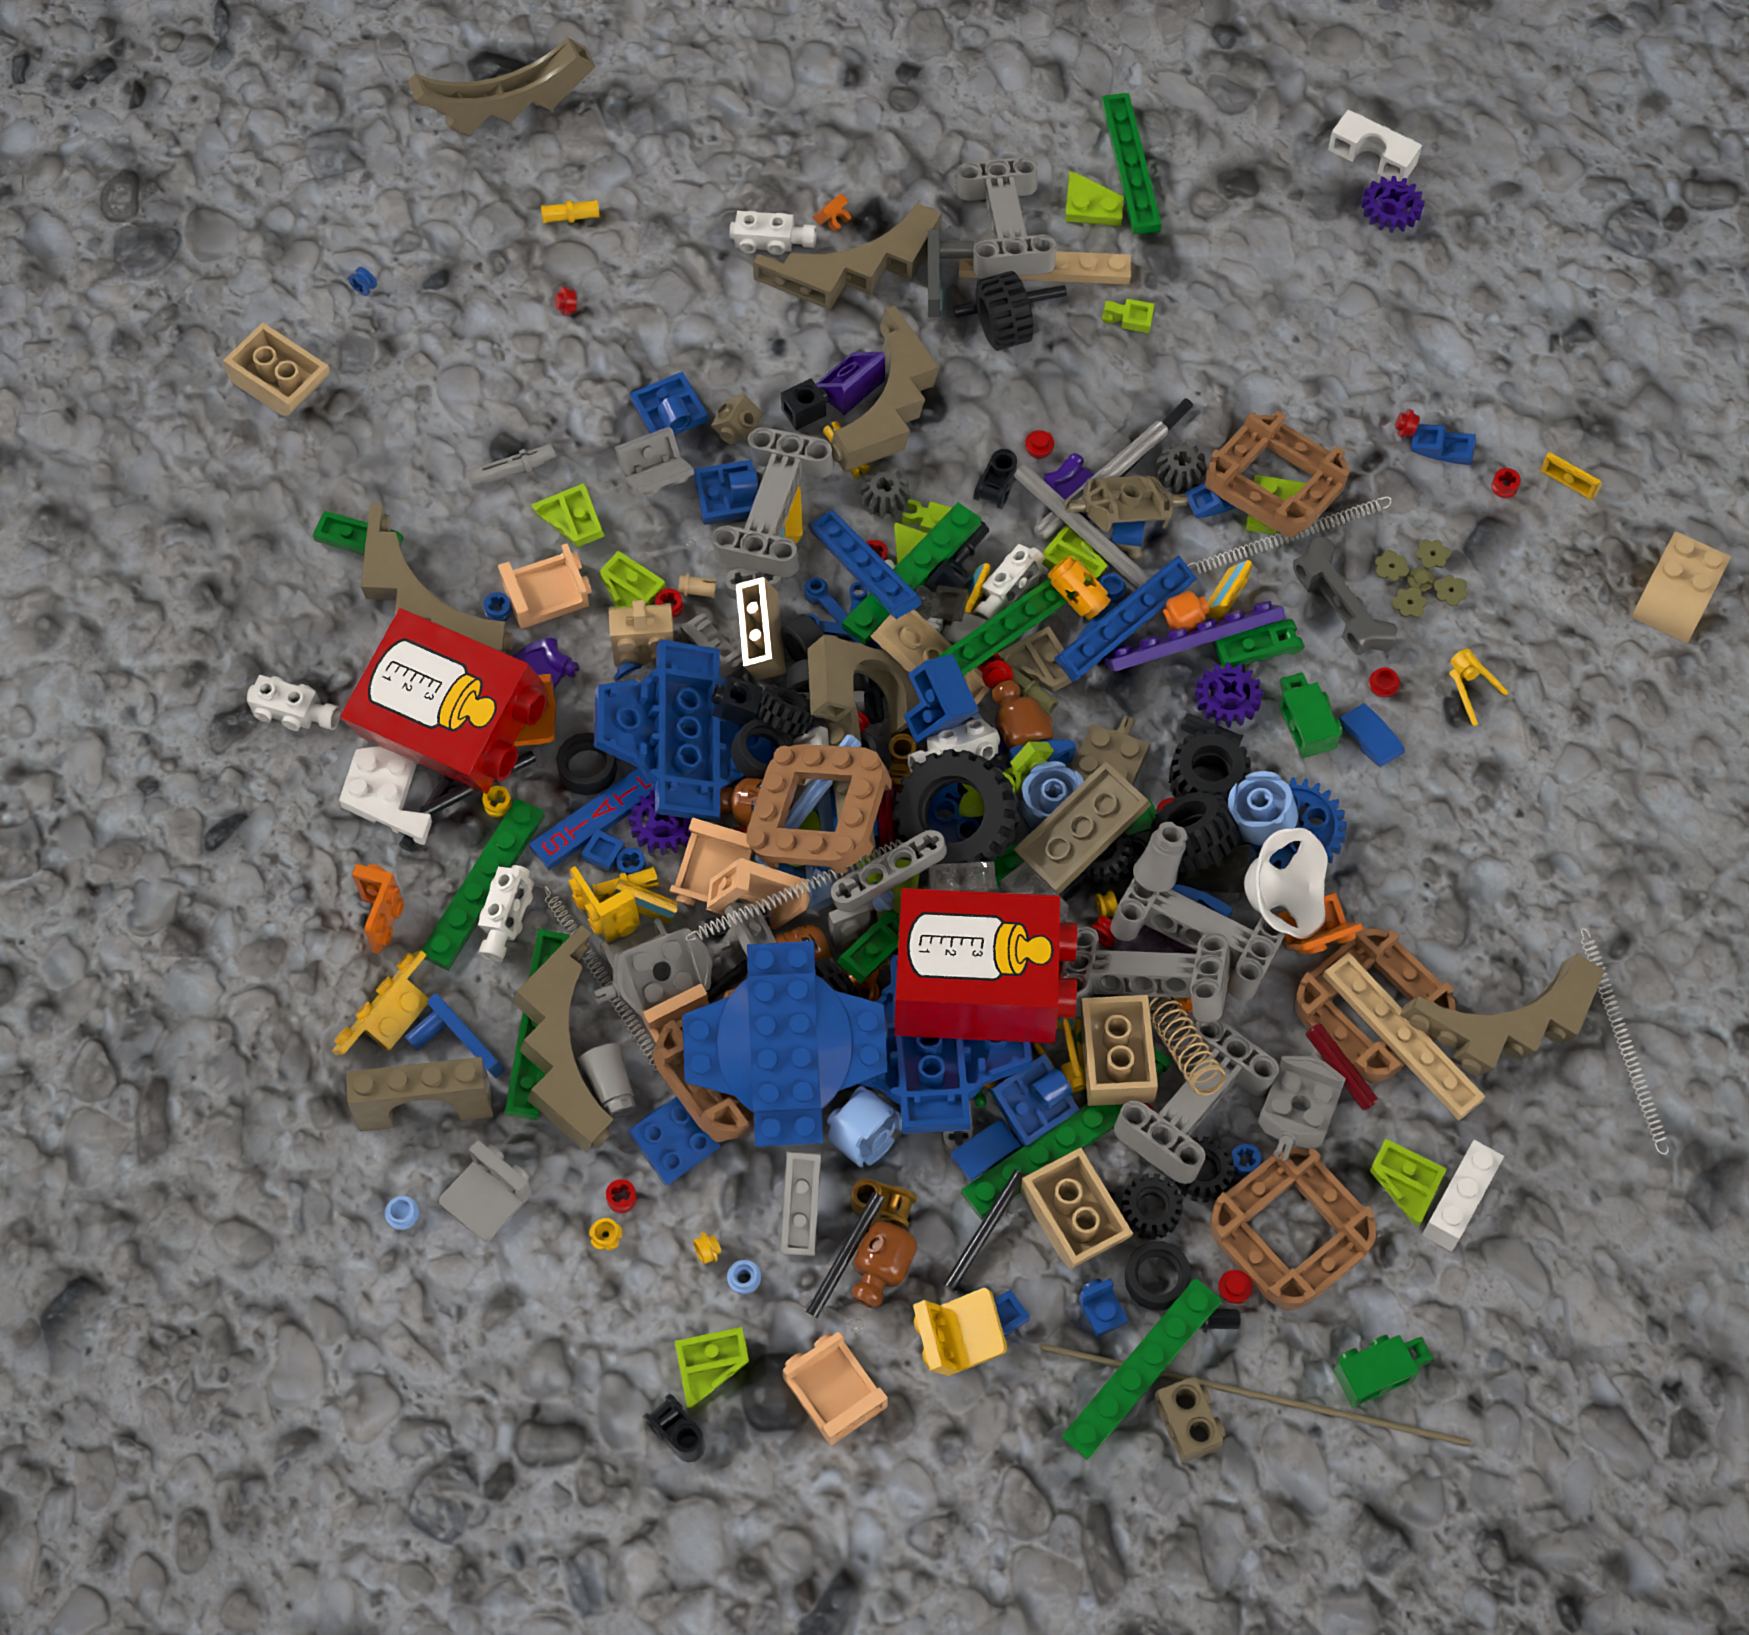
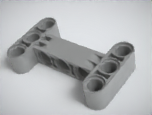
M1016 157L967 162L961 164L957 169L958 197L966 201L986 200L994 239L979 241L974 246L973 272L978 278L983 279L1008 271H1014L1018 276L1045 274L1053 271L1055 268L1056 240L1052 236L1045 234L1027 236L1018 196L1030 195L1037 190L1038 163L1033 158Z
M759 427L749 434L750 453L755 464L767 468L745 528L725 525L718 527L712 534L713 548L716 559L722 564L780 577H790L797 573L799 569L797 547L791 539L780 536L802 475L824 478L833 472L832 447L828 441Z
M1135 877L1121 899L1110 925L1111 933L1122 941L1134 940L1143 925H1146L1196 951L1199 940L1204 934L1209 932L1223 933L1228 938L1230 968L1233 969L1227 989L1231 996L1241 1001L1249 1000L1255 995L1286 934L1272 928L1263 916L1253 931L1171 889L1165 892L1147 890L1136 881Z
M1080 927L1077 929L1076 962H1063L1060 977L1077 979L1075 1017L1081 1016L1082 998H1093L1094 994L1148 995L1150 997L1191 998L1195 1019L1200 1022L1209 1023L1218 1020L1223 1013L1231 967L1228 938L1221 932L1204 934L1199 940L1197 954L1100 950L1099 937L1096 930L1090 927Z
M1220 1019L1209 1023L1197 1021L1195 1027L1198 1030V1035L1202 1036L1203 1043L1209 1047V1052L1213 1053L1214 1060L1218 1061L1226 1074L1223 1086L1213 1094L1200 1096L1194 1093L1189 1085V1081H1186L1159 1114L1139 1101H1129L1122 1106L1114 1125V1132L1123 1143L1169 1177L1183 1184L1191 1183L1196 1179L1205 1160L1204 1149L1189 1136L1234 1084H1237L1254 1096L1266 1095L1270 1091L1279 1072V1065L1272 1056ZM1190 1037L1189 1043L1194 1039V1037ZM1197 1037L1192 1044L1199 1043L1200 1039ZM1200 1045L1191 1047V1051H1196ZM1202 1046L1198 1052L1206 1051V1048ZM1205 1053L1198 1055V1057L1202 1058ZM1207 1054V1057L1204 1059V1061L1210 1060L1211 1056ZM1206 1062L1200 1065L1195 1072L1199 1071L1203 1067L1208 1066L1210 1062ZM1216 1070L1203 1073L1196 1081L1208 1079ZM1218 1071L1217 1075L1207 1082L1195 1084V1087L1200 1090H1206L1216 1086L1220 1082L1221 1072ZM1128 1120H1132L1137 1124H1132ZM1155 1140H1159L1164 1144H1159ZM1182 1160H1187L1192 1165L1186 1164Z

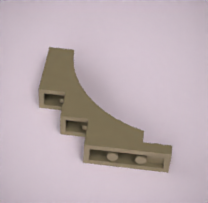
M916 203L909 214L889 232L876 240L850 250L826 254L790 252L784 264L775 258L757 254L753 261L754 280L831 310L845 285L872 295L886 270L912 280L928 254V230H939V233L941 232L942 213L931 207H925Z
M895 305L885 308L880 324L881 333L885 337L882 349L885 355L886 372L884 391L869 411L849 425L835 430L831 442L833 460L840 464L844 472L905 450L910 433L905 423L920 418L925 400L920 391L933 387L936 381L939 366Z
M370 503L361 589L365 598L396 600L395 615L400 607L507 654V651H512L513 634L508 632L505 621L483 619L458 611L432 595L419 582L403 557L396 532H390V515L386 514L383 504Z
M581 925L516 991L512 1003L538 1025L524 1039L520 1052L546 1074L532 1088L527 1101L587 1153L593 1145L599 1148L610 1137L612 1133L608 1129L613 1122V1118L591 1095L577 1068L571 1048L569 1033L571 999L583 968L578 961L589 950L590 947L587 943L591 936V933Z

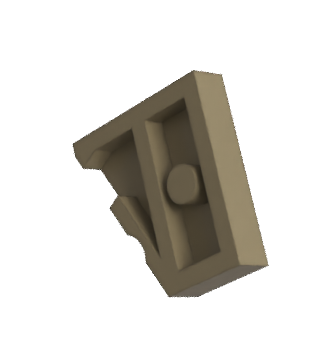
M1050 626L997 653L1011 667L1030 680H1036L1040 686L1052 693L1072 683L1054 659L1064 648Z

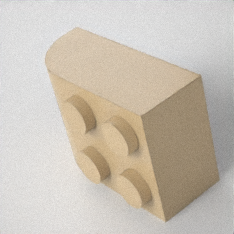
M264 322L223 360L230 382L284 416L290 415L330 375V369L327 364Z
M1675 531L1631 618L1688 644L1732 556Z
M1148 995L1082 998L1081 1037L1088 1106L1125 1104L1129 1101L1154 1103L1158 1084Z
M1082 1148L1022 1178L1020 1192L1058 1256L1069 1268L1072 1269L1132 1237L1133 1232Z

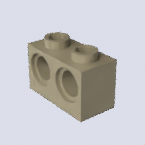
M1196 1376L1157 1390L1154 1402L1181 1464L1220 1450L1224 1442L1223 1437L1226 1436L1225 1430L1219 1417H1213L1208 1406L1211 1404L1209 1392L1204 1384L1199 1385ZM1186 1396L1191 1399L1194 1407L1182 1409L1177 1405L1176 1398ZM1194 1428L1202 1429L1207 1434L1208 1439L1204 1442H1197L1190 1436V1430Z

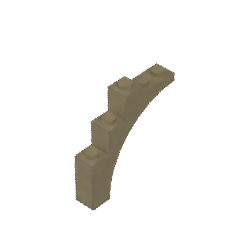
M567 37L551 52L537 61L514 72L495 78L473 82H447L430 79L415 73L408 82L413 92L412 96L419 105H426L436 110L439 114L445 115V122L450 129L470 136L490 115L496 119L500 118L511 123L531 102L536 106L541 105L552 110L595 68V65L587 47Z
M1576 954L1561 963L1551 983L1535 1000L1517 1010L1492 1015L1467 1014L1443 1008L1418 996L1404 1005L1400 1016L1408 1020L1409 1024L1415 1029L1427 1031L1437 1037V1040L1442 1045L1455 1048L1456 1050L1451 1060L1459 1064L1464 1072L1481 1076L1495 1068L1502 1049L1509 1057L1522 1060L1537 1052L1544 1034L1548 1039L1561 1043L1578 1036L1605 970Z

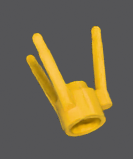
M1466 648L1456 653L1450 660V664L1454 669L1449 672V675L1456 683L1472 725L1477 726L1478 722L1462 678L1470 681L1481 674L1503 695H1508V691L1481 664L1471 649Z
M1064 1018L1062 1023L1071 1062L1060 1066V1069L1069 1081L1072 1093L1086 1089L1082 1044L1076 1041L1077 1058L1069 1020ZM1079 1018L1075 1020L1076 1039L1081 1031V1020ZM1039 1043L1034 1044V1048L1039 1055L1045 1053Z

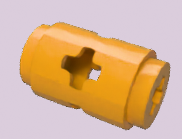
M1071 555L1062 559L1047 575L1051 579V585L1080 617L1085 616L1087 620L1094 618L1111 601L1107 596V590L1078 558L1074 559ZM1084 575L1089 576L1091 578L1090 581L1093 585L1083 583L1086 580ZM1065 590L1069 592L1075 591L1073 595L1075 601L1067 597L1068 594Z

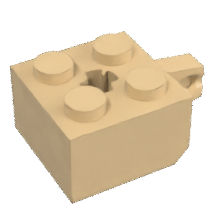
M645 600L632 601V607L609 608L610 640L615 667L630 661L640 663L641 665H656V645L659 640L675 642L671 603L645 606Z

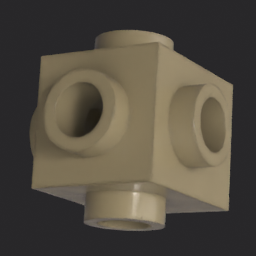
M743 394L726 399L716 410L717 416L711 426L719 433L720 438L730 445L747 442L749 434L756 429L764 413Z

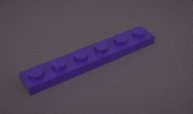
M1265 601L1255 604L1253 606L1254 610L1244 613L1243 610L1232 611L1225 614L1226 619L1216 622L1215 619H1207L1197 624L1198 629L1187 632L1186 628L1174 629L1168 632V637L1159 640L1157 636L1141 640V645L1130 648L1129 645L1116 647L1111 651V655L1103 658L1106 669L1114 672L1285 619L1283 606L1272 604L1271 601Z

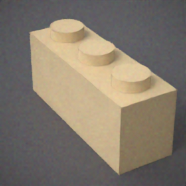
M765 577L736 584L743 667L757 681L785 674L786 668L783 640L780 632L781 617L777 590Z

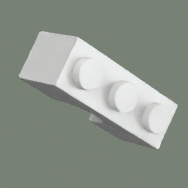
M1347 110L1332 131L1328 150L1352 162L1361 152H1374L1381 157L1377 174L1391 180L1392 176H1396L1397 181L1401 182L1403 178H1408L1417 165L1422 145L1360 114Z
M1473 1140L1422 1236L1452 1252L1504 1156Z

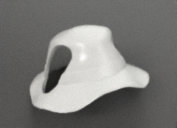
M1304 828L1283 829L1273 833L1264 842L1259 857L1248 868L1244 880L1245 893L1254 910L1261 913L1265 921L1275 930L1287 933L1298 939H1307L1320 930L1326 918L1324 881L1328 858L1322 843L1314 834ZM1300 841L1297 853L1292 857L1286 868L1278 869L1270 863L1269 860L1273 853L1290 842ZM1277 906L1284 907L1290 913V916L1295 919L1297 928L1276 917L1270 910Z

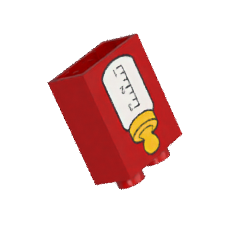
M399 607L344 707L340 718L359 737L487 794L495 779L500 782L504 781L514 769L518 757V749L513 745L524 724L533 726L541 718L547 704V693L543 690L545 687L544 682L528 663Z
M902 888L894 1036L1055 1043L1057 1018H1075L1077 979L1059 977V961L1076 962L1077 923L1060 922V896Z

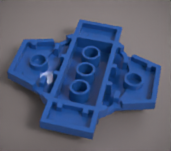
M660 639L656 645V669L642 682L629 680L598 685L595 690L594 747L640 769L642 774L651 782V790L655 791V814L717 822L720 818V791L726 788L732 781L748 778L738 770L731 756L732 741L743 726L712 716L715 703L711 702L713 690L717 684L721 685L724 681L720 677V649ZM750 736L747 739L746 745L752 757L761 763L769 765L776 751L773 743L760 736Z
M814 941L747 944V979L735 989L731 996L682 1015L685 1083L736 1096L746 1108L754 1113L755 1147L823 1144L822 1109L831 1102L837 1092L888 1073L884 1004L834 991L822 978L817 976Z
M889 955L891 984L882 990V996L876 1001L884 1004L888 1073L857 1085L881 1090L887 1097L900 1105L903 1134L970 1130L969 1100L985 1084L1032 1068L1030 1042L894 1036L898 955Z

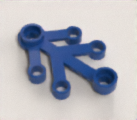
M819 577L809 579L804 585L805 599L814 605L821 604L836 622L819 621V618L814 614L806 615L817 623L824 634L847 636L854 642L861 643L842 629V621L848 615L828 593L826 581ZM855 582L850 586V613L868 596V591L860 582ZM816 586L821 587L819 590L812 589V587ZM862 590L864 593L857 595L854 591ZM873 638L866 645L867 647L884 650Z

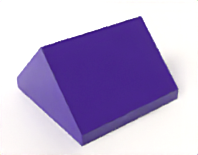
M852 352L817 382L816 385L817 387L821 386L825 390L828 403L843 415H846L885 381V355L883 352Z

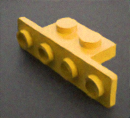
M421 950L413 954L408 952L396 965L399 971L392 979L387 977L376 989L379 995L372 1003L366 1002L357 1011L355 1017L358 1020L351 1028L345 1027L334 1040L337 1045L332 1050L335 1055L345 1054L363 1031L386 1051L392 1049L428 1005L426 1001L429 998L407 980L427 954Z

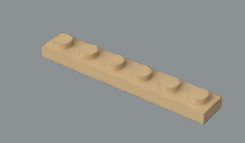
M1056 251L1055 268L1053 271L1045 274L1018 277L1021 280L1130 285L1131 254ZM973 258L959 259V277L978 278L973 272Z
M1347 953L1324 972L1323 977L1458 1121L1484 1101L1485 1095L1424 1031L1412 1027L1408 1020L1400 1016L1403 1009L1350 953Z

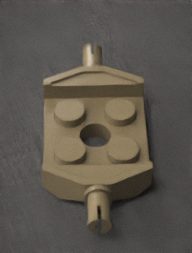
M1154 476L1088 478L1083 488L1082 500H1066L1064 508L1066 513H1086L1105 532H1109L1112 523L1159 520L1161 528H1166L1171 518L1173 507H1186L1188 497L1186 494L1170 495L1169 491H1165L1158 478Z

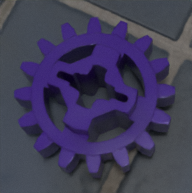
M1383 176L1380 179V183L1372 181L1370 188L1365 189L1361 208H1364L1363 216L1370 217V225L1378 223L1379 230L1389 227L1390 233H1393L1394 229L1398 227L1401 232H1404L1406 225L1413 228L1416 220L1420 221L1425 204V201L1421 200L1422 191L1415 192L1416 184L1408 186L1406 178L1399 182L1396 176H1392L1391 181H1387Z
M1226 662L1224 669H1221L1218 664H1214L1212 672L1205 669L1202 679L1198 678L1197 689L1194 695V699L1198 700L1197 710L1205 709L1204 719L1207 720L1214 717L1215 722H1219L1218 725L1221 721H1226L1227 728H1231L1232 721H1236L1239 726H1242L1245 717L1252 720L1255 711L1260 709V700L1263 695V690L1259 689L1260 680H1251L1253 671L1250 670L1243 673L1241 664L1236 669L1231 668L1230 662ZM1209 689L1211 690L1210 695L1214 697L1212 700L1210 699L1208 694ZM1244 690L1247 691L1249 700L1246 699L1247 695L1243 692Z
M649 790L650 798L646 799L643 796H639L640 806L632 805L631 807L633 816H629V825L632 827L630 828L632 838H637L639 847L648 844V852L651 854L656 848L660 849L661 855H665L668 848H671L674 853H678L677 845L681 844L685 847L688 845L687 836H691L689 827L692 819L685 818L681 828L679 826L681 817L655 814V792ZM646 815L648 821H646V826L643 827V819Z

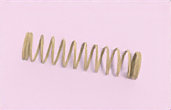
M1155 997L1149 1004L1150 1010L1157 1009L1154 1014L1150 1013L1152 1026L1162 1039L1163 1044L1168 1048V1052L1173 1056V1060L1178 1064L1185 1079L1189 1081L1191 1089L1200 1096L1215 1093L1225 1082L1226 1074L1224 1070L1220 1067L1218 1061L1214 1060L1213 1053L1209 1052V1047L1203 1043L1202 1036L1198 1035L1197 1028L1193 1026L1191 1019L1187 1018V1013L1185 1010H1182V1005L1180 1002H1177V998H1174V1001H1168L1170 997H1164L1159 1003L1152 1005L1154 1001L1160 998ZM1174 1003L1168 1011L1157 1014L1163 1006ZM1176 1004L1179 1006V1009L1172 1010ZM1178 1012L1170 1021L1162 1022L1169 1014ZM1182 1012L1184 1017L1178 1018ZM1163 1016L1159 1022L1155 1021V1017ZM1184 1020L1179 1027L1167 1031L1173 1023ZM1186 1021L1190 1023V1026L1183 1025L1186 1023ZM1168 1024L1165 1030L1160 1029V1025ZM1189 1028L1183 1036L1172 1039L1179 1031ZM1191 1029L1195 1031V1034L1188 1035ZM1174 1032L1169 1039L1165 1038L1166 1033ZM1194 1037L1187 1045L1178 1047L1183 1040ZM1197 1037L1200 1039L1199 1043L1192 1044ZM1180 1040L1175 1047L1170 1046L1171 1041ZM1200 1045L1193 1053L1183 1056L1189 1048ZM1202 1046L1206 1048V1051L1198 1052ZM1186 1048L1181 1055L1176 1054V1050ZM1205 1053L1199 1061L1189 1064L1195 1056ZM1207 1054L1211 1056L1210 1060L1203 1061L1207 1057ZM1190 1057L1186 1064L1181 1063L1182 1058ZM1206 1062H1210L1208 1066L1203 1067L1202 1069L1194 1073V1071L1200 1065ZM1196 1065L1191 1072L1186 1071L1187 1067ZM1216 1070L1208 1079L1196 1081L1203 1073ZM1218 1071L1221 1072L1220 1082L1216 1086L1206 1090H1200L1195 1087V1084L1207 1082L1213 1079Z

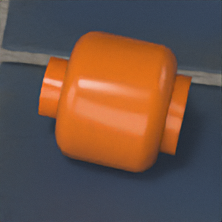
M1189 590L1169 598L1166 601V608L1162 612L1170 631L1186 628L1187 632L1198 629V623L1206 621L1205 615L1210 613V610L1203 596L1198 598L1193 591Z

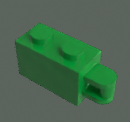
M1302 672L1280 678V686L1283 693L1279 708L1301 758L1336 749L1342 735V726L1339 719L1334 718L1330 711L1331 704L1327 693L1321 691L1318 682L1308 684Z
M1400 1334L1390 1339L1388 1335H1383L1369 1343L1370 1347L1359 1352L1357 1348H1353L1338 1357L1340 1361L1337 1362L1333 1372L1351 1407L1354 1408L1413 1382L1419 1373L1418 1368L1433 1361L1434 1357L1423 1337H1418L1404 1343ZM1414 1350L1418 1359L1413 1360L1409 1351Z

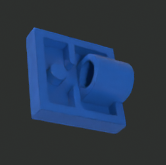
M683 371L630 393V400L649 434L670 427L675 436L708 422V414Z
M752 460L694 469V478L704 525L749 517L759 490Z
M1045 1053L1032 1059V1068L1007 1076L988 1089L1022 1146L1029 1145L1080 1110L1071 1096L1072 1088L1069 1081L1061 1071L1054 1069Z
M677 1096L650 1112L640 1122L627 1130L664 1186L669 1185L721 1148L718 1142L712 1140L709 1134L697 1125Z

